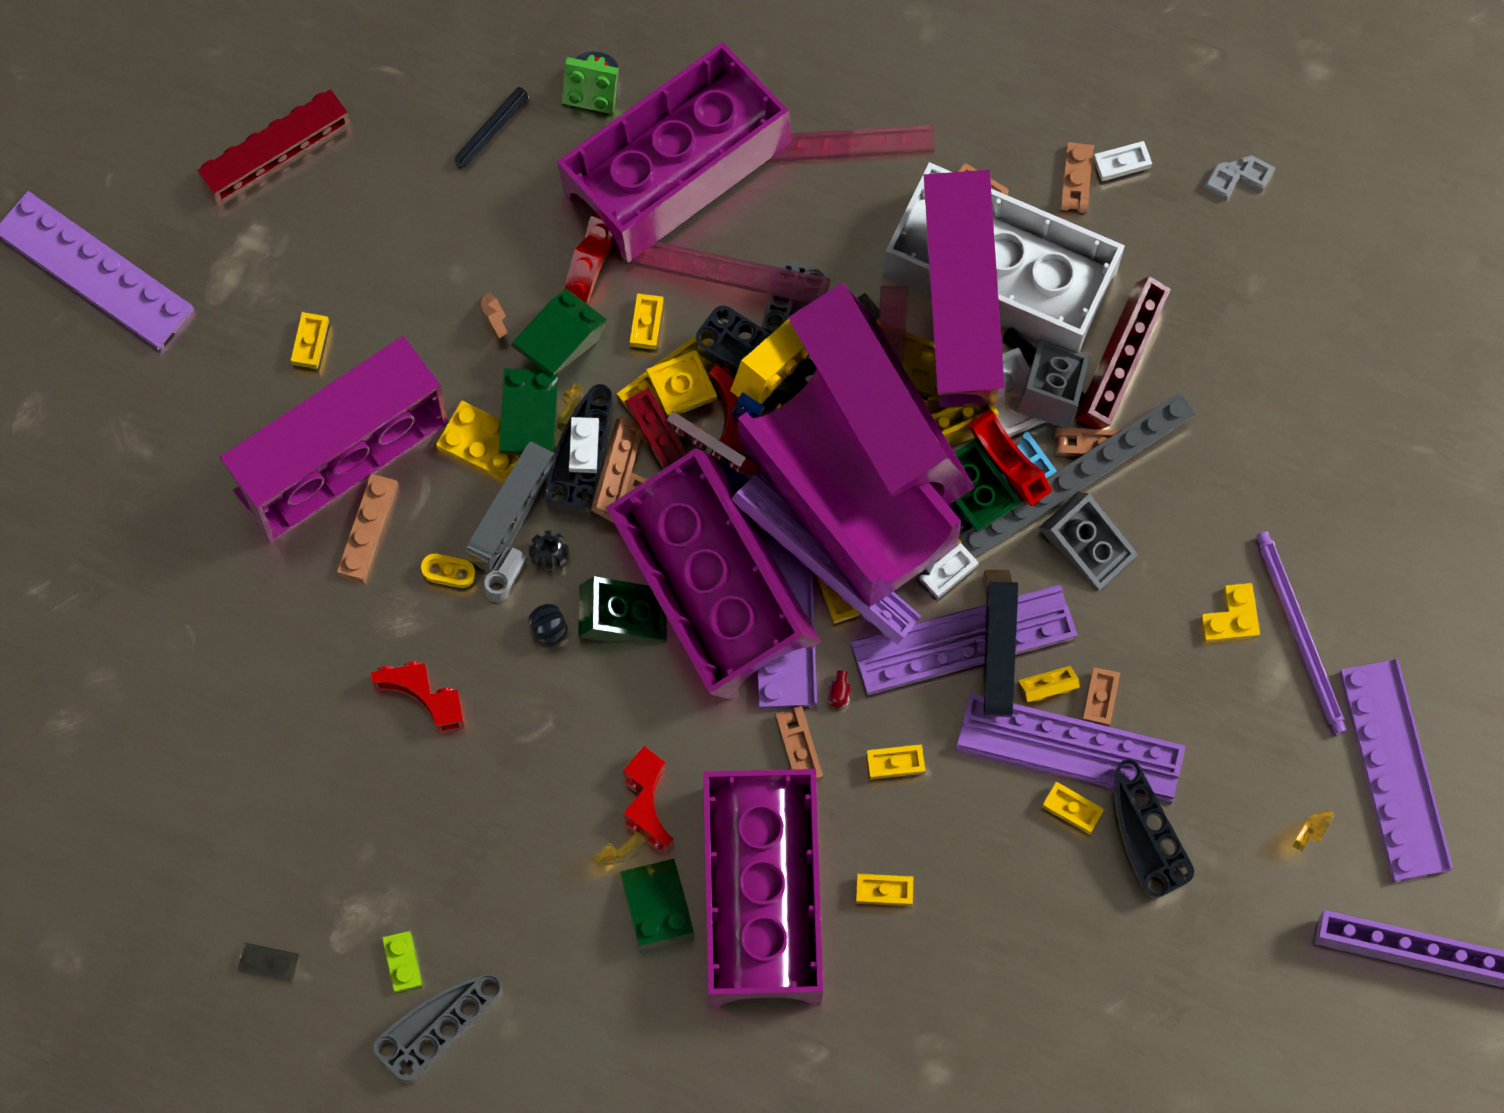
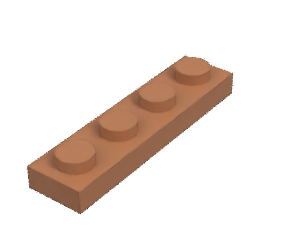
M623 416L616 419L591 511L611 522L614 521L606 507L626 494L642 436L638 425Z
M371 473L337 571L339 576L360 582L365 581L398 485L397 480Z

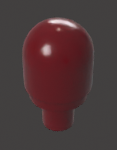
M837 670L836 680L831 681V685H829L827 700L829 705L835 709H842L849 702L851 688L850 684L846 683L847 671Z

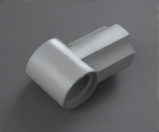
M506 547L492 572L486 576L484 581L485 595L489 601L501 603L508 598L510 588L527 561V557L521 551L513 547ZM495 583L504 586L499 591H494L490 588Z

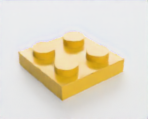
M696 350L646 369L667 419L672 411L680 415L717 400V394Z

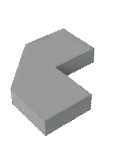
M1254 156L1244 157L1242 160L1230 163H1219L1210 175L1204 189L1228 200L1237 182L1240 180L1262 192L1275 167Z

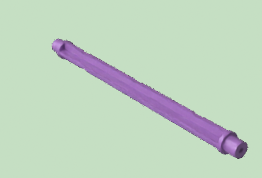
M1268 532L1260 533L1257 535L1260 544L1259 550L1310 674L1328 724L1332 726L1335 735L1345 733L1347 730L1343 722L1345 720L1294 595L1273 540L1271 541Z

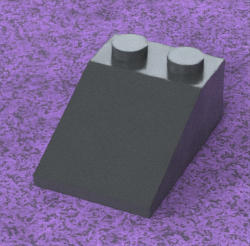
M1040 339L1021 394L1017 412L1068 429L1078 407L1090 356Z
M1076 492L1039 527L1052 545L1097 590H1101L1138 555L1090 493Z

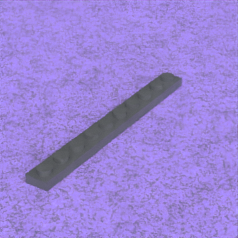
M1178 393L1049 477L1047 480L1052 492L1032 507L1022 501V505L977 533L971 528L960 535L961 544L975 559L1073 496L1076 492L1081 491L1195 416L1194 411L1182 394Z

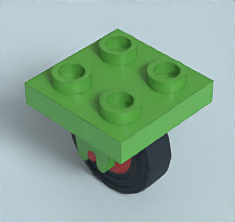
M594 51L583 53L577 56L576 59L567 57L564 70L562 104L613 114L619 72L616 60L608 54Z

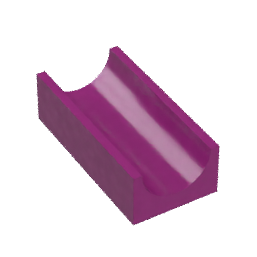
M722 41L559 159L557 165L563 192L569 199L576 195L580 196L592 207L615 239L621 256L629 263L791 144L789 110Z
M990 169L923 174L939 407L943 409L1005 404Z
M843 282L788 317L893 497L914 486L930 483L947 505L975 488L875 318Z
M404 336L400 337L221 455L222 463L238 485L233 489V493L269 543H271L370 477L371 473H376L448 425L441 385Z
M816 369L807 385L779 409L758 418H751L747 412L738 418L739 446L752 462L760 466L758 468L869 607H872L958 546L961 520L930 483L914 486L894 497L890 494L818 369Z
M696 448L607 506L606 509L708 692L712 695L731 700L739 695L738 688L741 683L755 671L792 651L807 647L813 648L821 643V640L751 517L747 513L740 511L731 500L736 491L718 459Z
M816 769L703 771L708 1008H717L727 1002L750 998H790L808 1002L810 1005H821L823 997Z

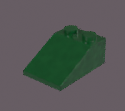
M565 289L548 302L515 338L511 346L553 377L598 342L607 319L568 289Z
M504 368L501 393L499 453L521 455L531 441L553 452L558 373L551 377L544 371Z
M976 439L954 452L975 488L950 503V505L977 533L1022 505V501Z
M596 576L579 585V638L624 642H665L667 640V616L649 585Z
M675 859L620 871L640 953L694 940V930Z

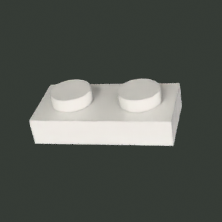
M1144 141L1094 154L1093 158L1101 182L1150 169L1152 166Z
M572 417L570 472L597 473L599 418Z
M960 543L934 565L930 575L922 574L919 580L936 599H939L973 571L979 562Z

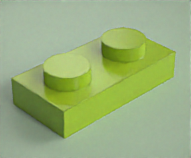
M407 931L382 937L395 994L423 987L411 932Z

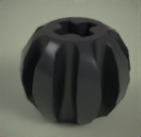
M544 530V536L536 534L531 541L534 545H529L528 547L529 556L534 557L532 563L538 568L545 565L546 571H553V565L561 567L566 562L564 556L569 555V546L563 544L566 539L560 533L552 536V530ZM549 548L550 551H553V552H552V553H548V551L545 550V549Z
M555 604L539 605L529 615L530 627L537 641L541 644L550 645L557 643L566 635L568 630L567 623L559 607Z

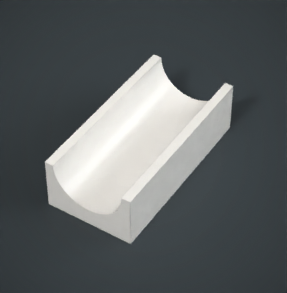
M929 162L924 174L948 173L951 171ZM922 176L886 249L883 276L931 297L924 176ZM991 189L1000 326L1007 330L1013 327L1025 338L1038 343L1041 339L1080 353L1099 303L1111 279H1114L1125 245Z

